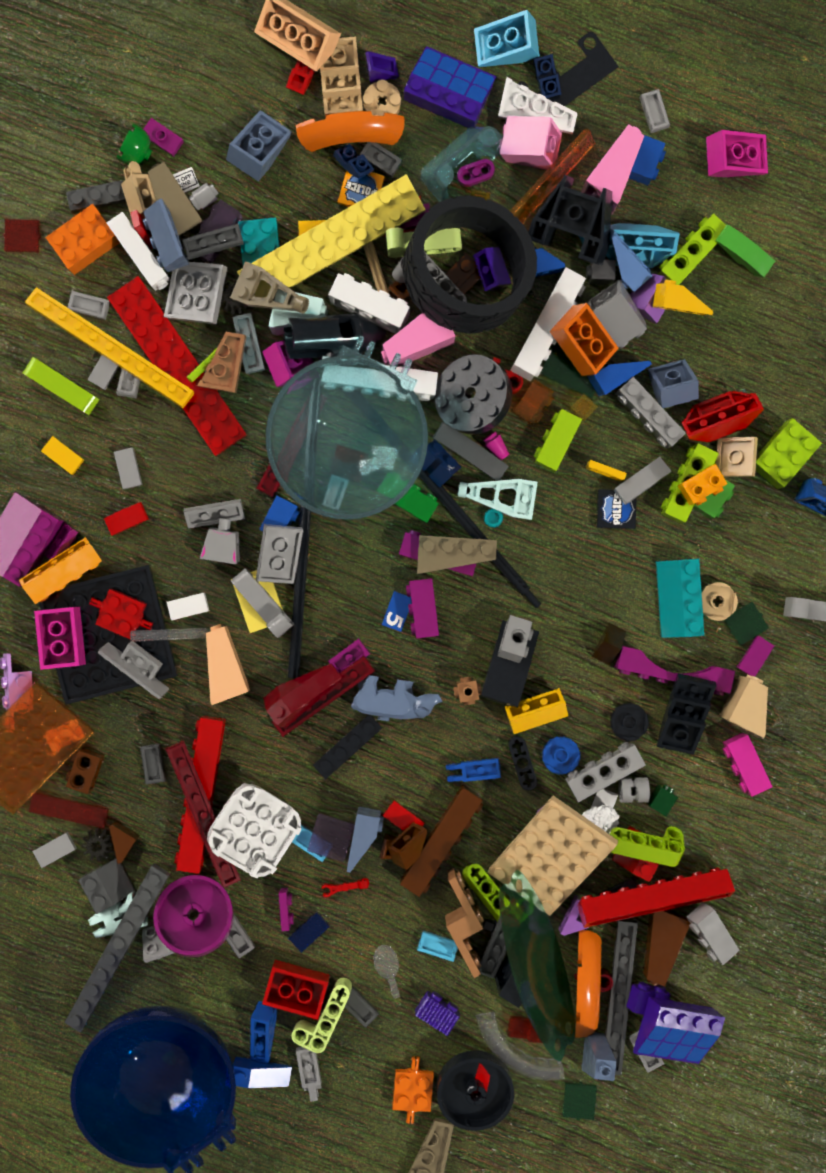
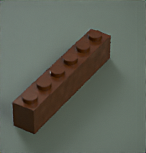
M462 784L424 842L420 858L401 877V886L420 897L422 892L425 894L431 885L429 883L432 877L436 878L441 870L439 866L443 860L446 862L450 857L452 846L460 842L462 838L460 834L464 828L467 830L473 821L471 817L474 813H478L483 806L481 802L483 800L480 795Z

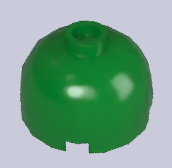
M135 123L132 125L135 128L134 131L129 130L120 148V151L123 152L122 156L117 155L116 158L128 165L132 161L138 164L144 159L148 161L153 151L150 149V136Z

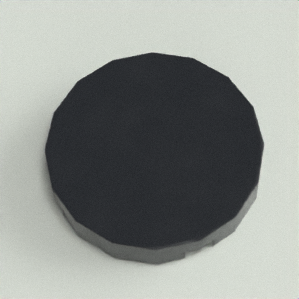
M623 703L617 706L611 714L610 727L613 733L622 740H638L648 729V715L637 704Z

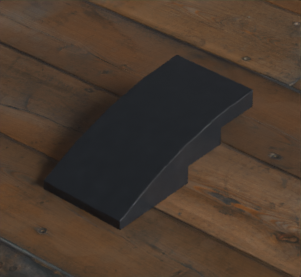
M503 620L489 662L481 697L517 708L525 686L539 631H533L532 638L527 641L526 645L529 647L527 657H523L520 663L497 656L507 622ZM513 637L515 642H521L519 638Z
M678 673L661 724L657 747L694 755L706 726L705 720L711 708L710 701L716 689L715 681Z

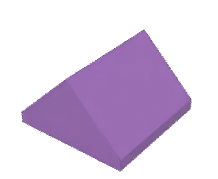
M651 273L652 277L635 292L632 290L630 297L641 315L657 324L665 309L653 308L656 284L664 283V280L667 279L662 275Z

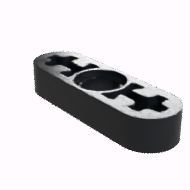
M512 736L508 741V746L519 783L524 790H532L537 785V779L526 742L521 736ZM514 740L522 742L520 750L521 752L525 751V754H518L516 747H512L515 744ZM520 758L528 760V765L525 768L518 767L517 761ZM531 769V772H527V774L533 781L530 782V786H527L526 783H523L525 781L524 773L520 775L519 772H526Z

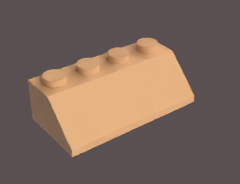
M266 0L254 31L315 71H318L334 53L341 35L338 31L288 0Z

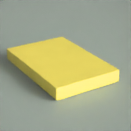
M257 570L250 572L256 578ZM258 581L283 610L274 583ZM234 586L249 632L252 633L267 628V623Z

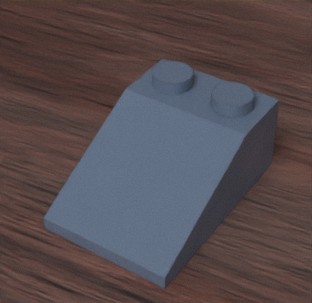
M260 110L229 144L226 160L259 181L292 135V131Z
M358 807L346 872L353 870L377 838V832H382L384 817L380 816L381 810Z

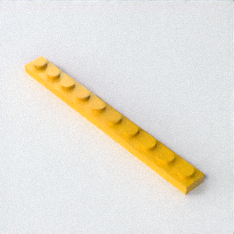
M37 287L26 299L25 303L27 306L181 408H184L194 395L193 390Z

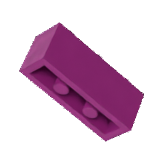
M432 578L409 581L410 585H406L407 597L411 596L412 604H408L409 616L413 615L414 623H410L412 635L416 634V639L439 636Z

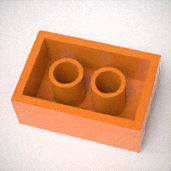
M91 204L45 237L68 270L74 275L120 243L94 204Z
M588 303L573 305L549 331L581 376L596 375L619 349Z

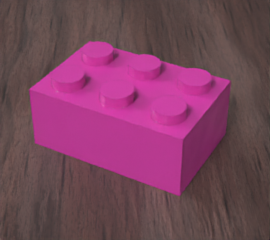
M80 607L34 611L40 670L85 665Z

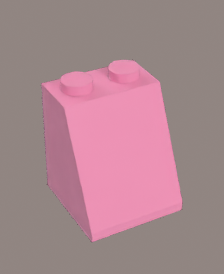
M507 116L506 124L503 126V141L499 146V152L503 159L508 163L555 171L562 133L551 117Z

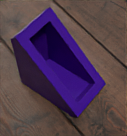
M370 51L365 53L370 84L379 80L386 81L399 77L395 58Z

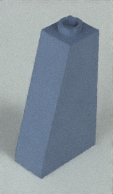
M594 1032L585 1037L582 1071L594 1079L614 1081L616 1070L614 1054L605 1034Z

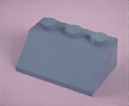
M159 199L143 211L145 215L143 223L146 230L151 231L152 237H150V242L153 249L157 248L159 256L156 257L160 267H164L167 272L189 265L170 210L163 199Z

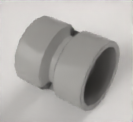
M636 777L635 780L631 778L620 779L618 782L620 802L632 803L633 800H636L637 803L649 802L650 786L648 778Z

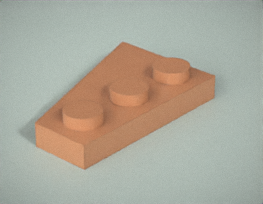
M232 332L224 334L215 351L216 354L211 363L208 364L202 380L197 385L198 387L237 393L246 335Z

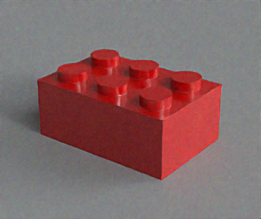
M275 960L262 1004L318 1020L330 975Z

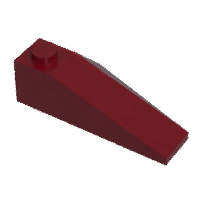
M330 663L278 685L263 698L266 711L277 726L286 728L338 684L343 677L335 666Z

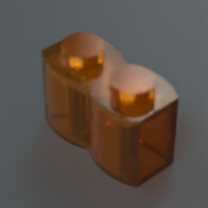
M534 379L513 414L530 425H533L534 422L538 424L544 415L541 412L544 406L549 407L554 399L551 396L554 391Z

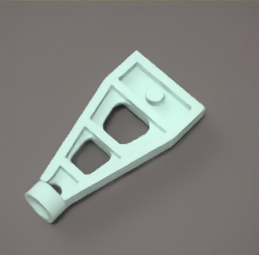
M523 479L478 483L460 482L457 497L468 498L510 517L532 520L538 482ZM467 487L470 488V492L468 494H466ZM481 488H494V499L490 501L481 498ZM503 489H514L516 491L514 505L508 506L501 503L498 499L499 492Z

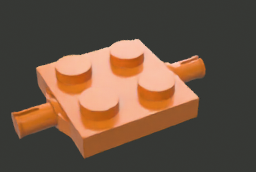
M412 1056L411 1068L395 1069L392 1109L406 1111V1123L408 1124L410 1122L411 1124L414 1123L415 1112H431L434 1072L432 1070L420 1069V1057L416 1056V1059L415 1056Z

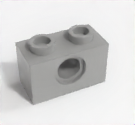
M510 615L505 625L497 656L520 663L523 657L526 658L529 647L526 646L527 641L531 640L534 631L531 629L532 622ZM513 637L519 638L521 642H515Z

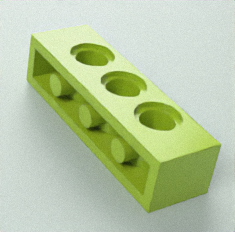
M714 213L709 219L705 217L698 224L700 229L696 233L692 231L685 238L687 243L683 247L681 245L677 247L674 257L670 261L666 259L659 266L661 271L657 275H662L667 280L676 281V285H679L717 244L715 240L726 225ZM701 234H706L709 240H704ZM689 247L695 249V255L689 253ZM676 261L682 263V269L676 267Z
M699 443L689 447L686 453L688 458L685 464L682 463L678 469L677 474H679L677 481H673L669 488L670 496L668 499L665 498L661 505V509H663L662 515L678 523H686L694 504H688L678 485L683 483L685 478H691L713 465L719 454L718 452ZM693 461H697L700 464L698 471L693 468ZM677 495L683 497L684 502L682 505L676 503Z

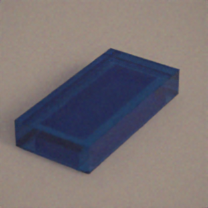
M317 911L288 939L302 953L330 925Z

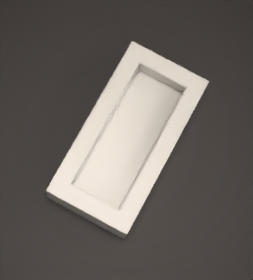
M205 593L167 602L171 621L209 611Z

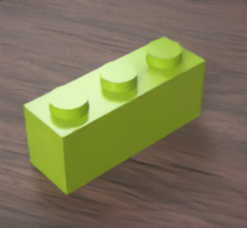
M563 409L559 413L555 412L550 421L553 423L551 429H546L542 440H544L542 447L538 446L533 455L536 458L534 463L555 473L582 419Z

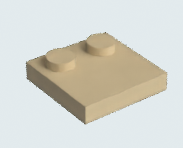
M757 437L718 439L717 452L719 454L716 459V465L723 477H755Z

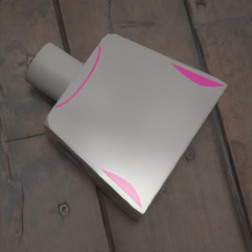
M219 518L218 528L211 527L208 530L200 559L230 564L239 563V532L230 530L231 519Z

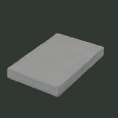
M264 524L256 581L295 583L303 535L302 527Z

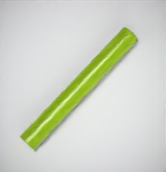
M216 349L187 376L190 382H193L206 370L216 354Z

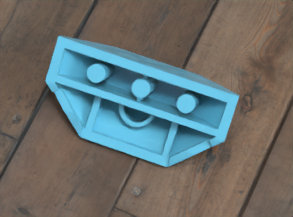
M617 223L610 227V231L613 229L648 268H654L677 252L679 232L657 225ZM610 235V244L606 256L609 260H616V266H618Z

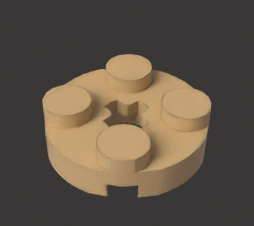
M379 80L371 84L363 95L364 111H371L372 115L383 116L384 113L398 115L401 105L398 89L385 80ZM385 98L386 105H378V99Z
M715 582L702 588V606L705 617L715 621H722L736 611L738 604L737 595L729 585ZM716 596H719V600H722V604H718V607L713 603V599H716Z

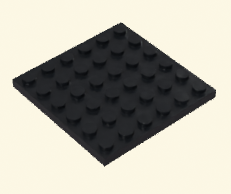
M150 565L67 585L62 590L55 591L49 595L47 600L39 602L41 610L80 607L86 664L56 668L65 705L140 686L98 654L99 649L108 642L122 653L131 641H134L163 663L155 675V678L159 681L179 676ZM109 589L117 590L147 603L143 612V619L153 623L152 629L149 630L140 626L136 630L133 639L130 640L97 626L95 623L99 616V608L89 605V602H91L92 597L103 602Z

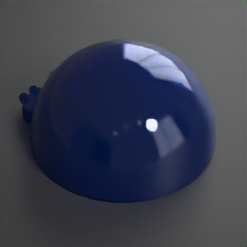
M154 1005L141 1007L112 1020L93 1037L84 1049L72 1076L70 1090L71 1107L76 1123L84 1137L105 1156L119 1163L139 1168L164 1167L168 1173H173L180 1166L184 1172L192 1173L193 1167L188 1160L190 1159L197 1167H201L204 1164L202 1157L199 1155L201 1150L211 1143L221 1152L225 1150L226 1145L221 1136L231 1145L236 1141L235 1135L231 1131L236 1128V1118L232 1114L236 1098V1078L233 1062L228 1048L220 1035L208 1022L198 1015L174 1006Z

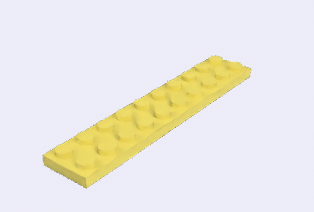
M406 174L251 264L262 267L288 288H291L386 234L387 229L397 228L425 212L426 209ZM261 280L255 292V297H267L271 286L264 280Z

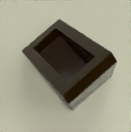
M609 623L592 657L610 665L622 648L626 631Z

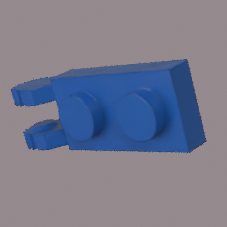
M499 758L463 761L446 765L447 770L462 769V775H450L447 777L448 782H468L501 778Z

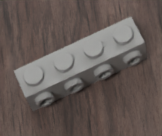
M634 377L615 393L618 396V400L631 410V414L644 424V428L657 438V442L666 449L672 447L686 434Z

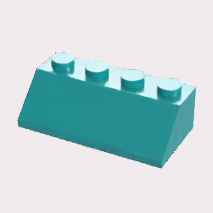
M699 559L656 562L661 638L705 636Z

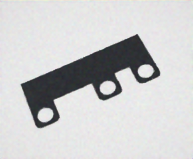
M588 32L578 40V45L587 57L563 75H560L556 70V74L559 77L561 95L546 99L566 106L619 67L594 32ZM592 37L595 39L596 46L593 49L585 48L584 40L586 38ZM523 81L518 83L519 85L522 84L528 87V85Z

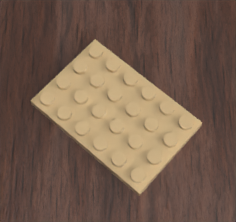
M553 795L489 867L487 873L523 898H530L536 907L551 916L617 846L618 840Z

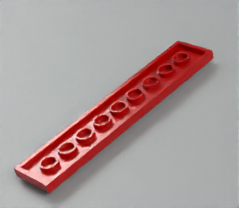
M137 276L107 297L151 363L194 391V395L183 410L213 454L218 456L246 437L247 433L219 392L214 389L197 386L205 372L193 382L187 379V376L199 366V363L169 319L164 317L163 310L142 279Z

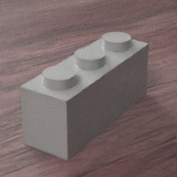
M702 902L687 916L690 922V929L698 935V942L707 949L706 954L713 962L717 961L724 965L740 951L715 909Z

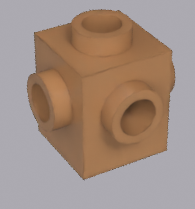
M463 677L460 678V681L456 682L457 687H453L455 699L459 698L460 703L464 702V705L475 704V700H479L482 690L480 683H477L475 679ZM470 688L472 693L466 695L465 689Z

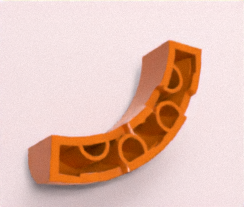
M371 111L343 112L326 115V119L320 121L310 119L295 126L299 141L310 152L333 145L355 142H373L393 146L402 136L404 116L392 113L376 116L372 115Z
M589 930L579 931L578 964H582V966H578L576 1038L588 1037L593 1034L598 1028L602 940L597 933Z

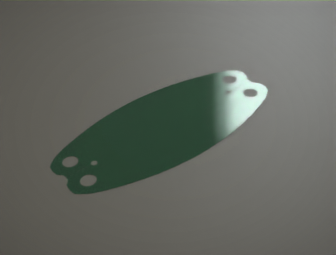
M516 870L511 876L510 883L502 885L499 891L500 916L507 955L518 994L534 1030L555 1060L561 1061L565 1055L566 1046L571 1045L575 1039V1017L567 972L547 913L527 878L522 872ZM518 879L522 882L521 892H518L516 889ZM505 894L510 896V905L508 907L504 904ZM567 1022L571 1024V1033L569 1035L566 1033L565 1028ZM557 1038L560 1040L561 1047L558 1052L555 1050L554 1045L555 1040Z

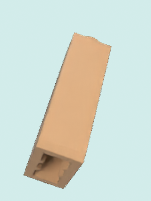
M221 624L210 627L211 631L206 633L211 705L250 691L228 627H222Z

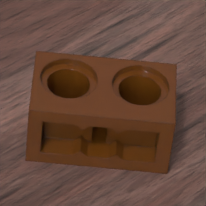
M86 748L75 752L72 757V763H74L72 770L68 771L65 781H67L66 787L87 795L91 793L105 755ZM84 757L90 759V766L84 764ZM78 775L84 778L83 784L77 781Z

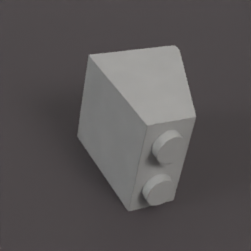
M620 279L587 301L619 349L625 347L634 337L642 336L645 330H647L646 321Z

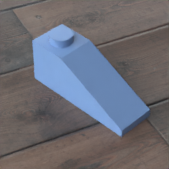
M612 229L610 235L622 278L620 281L627 289L630 287L635 292L652 277L651 271Z

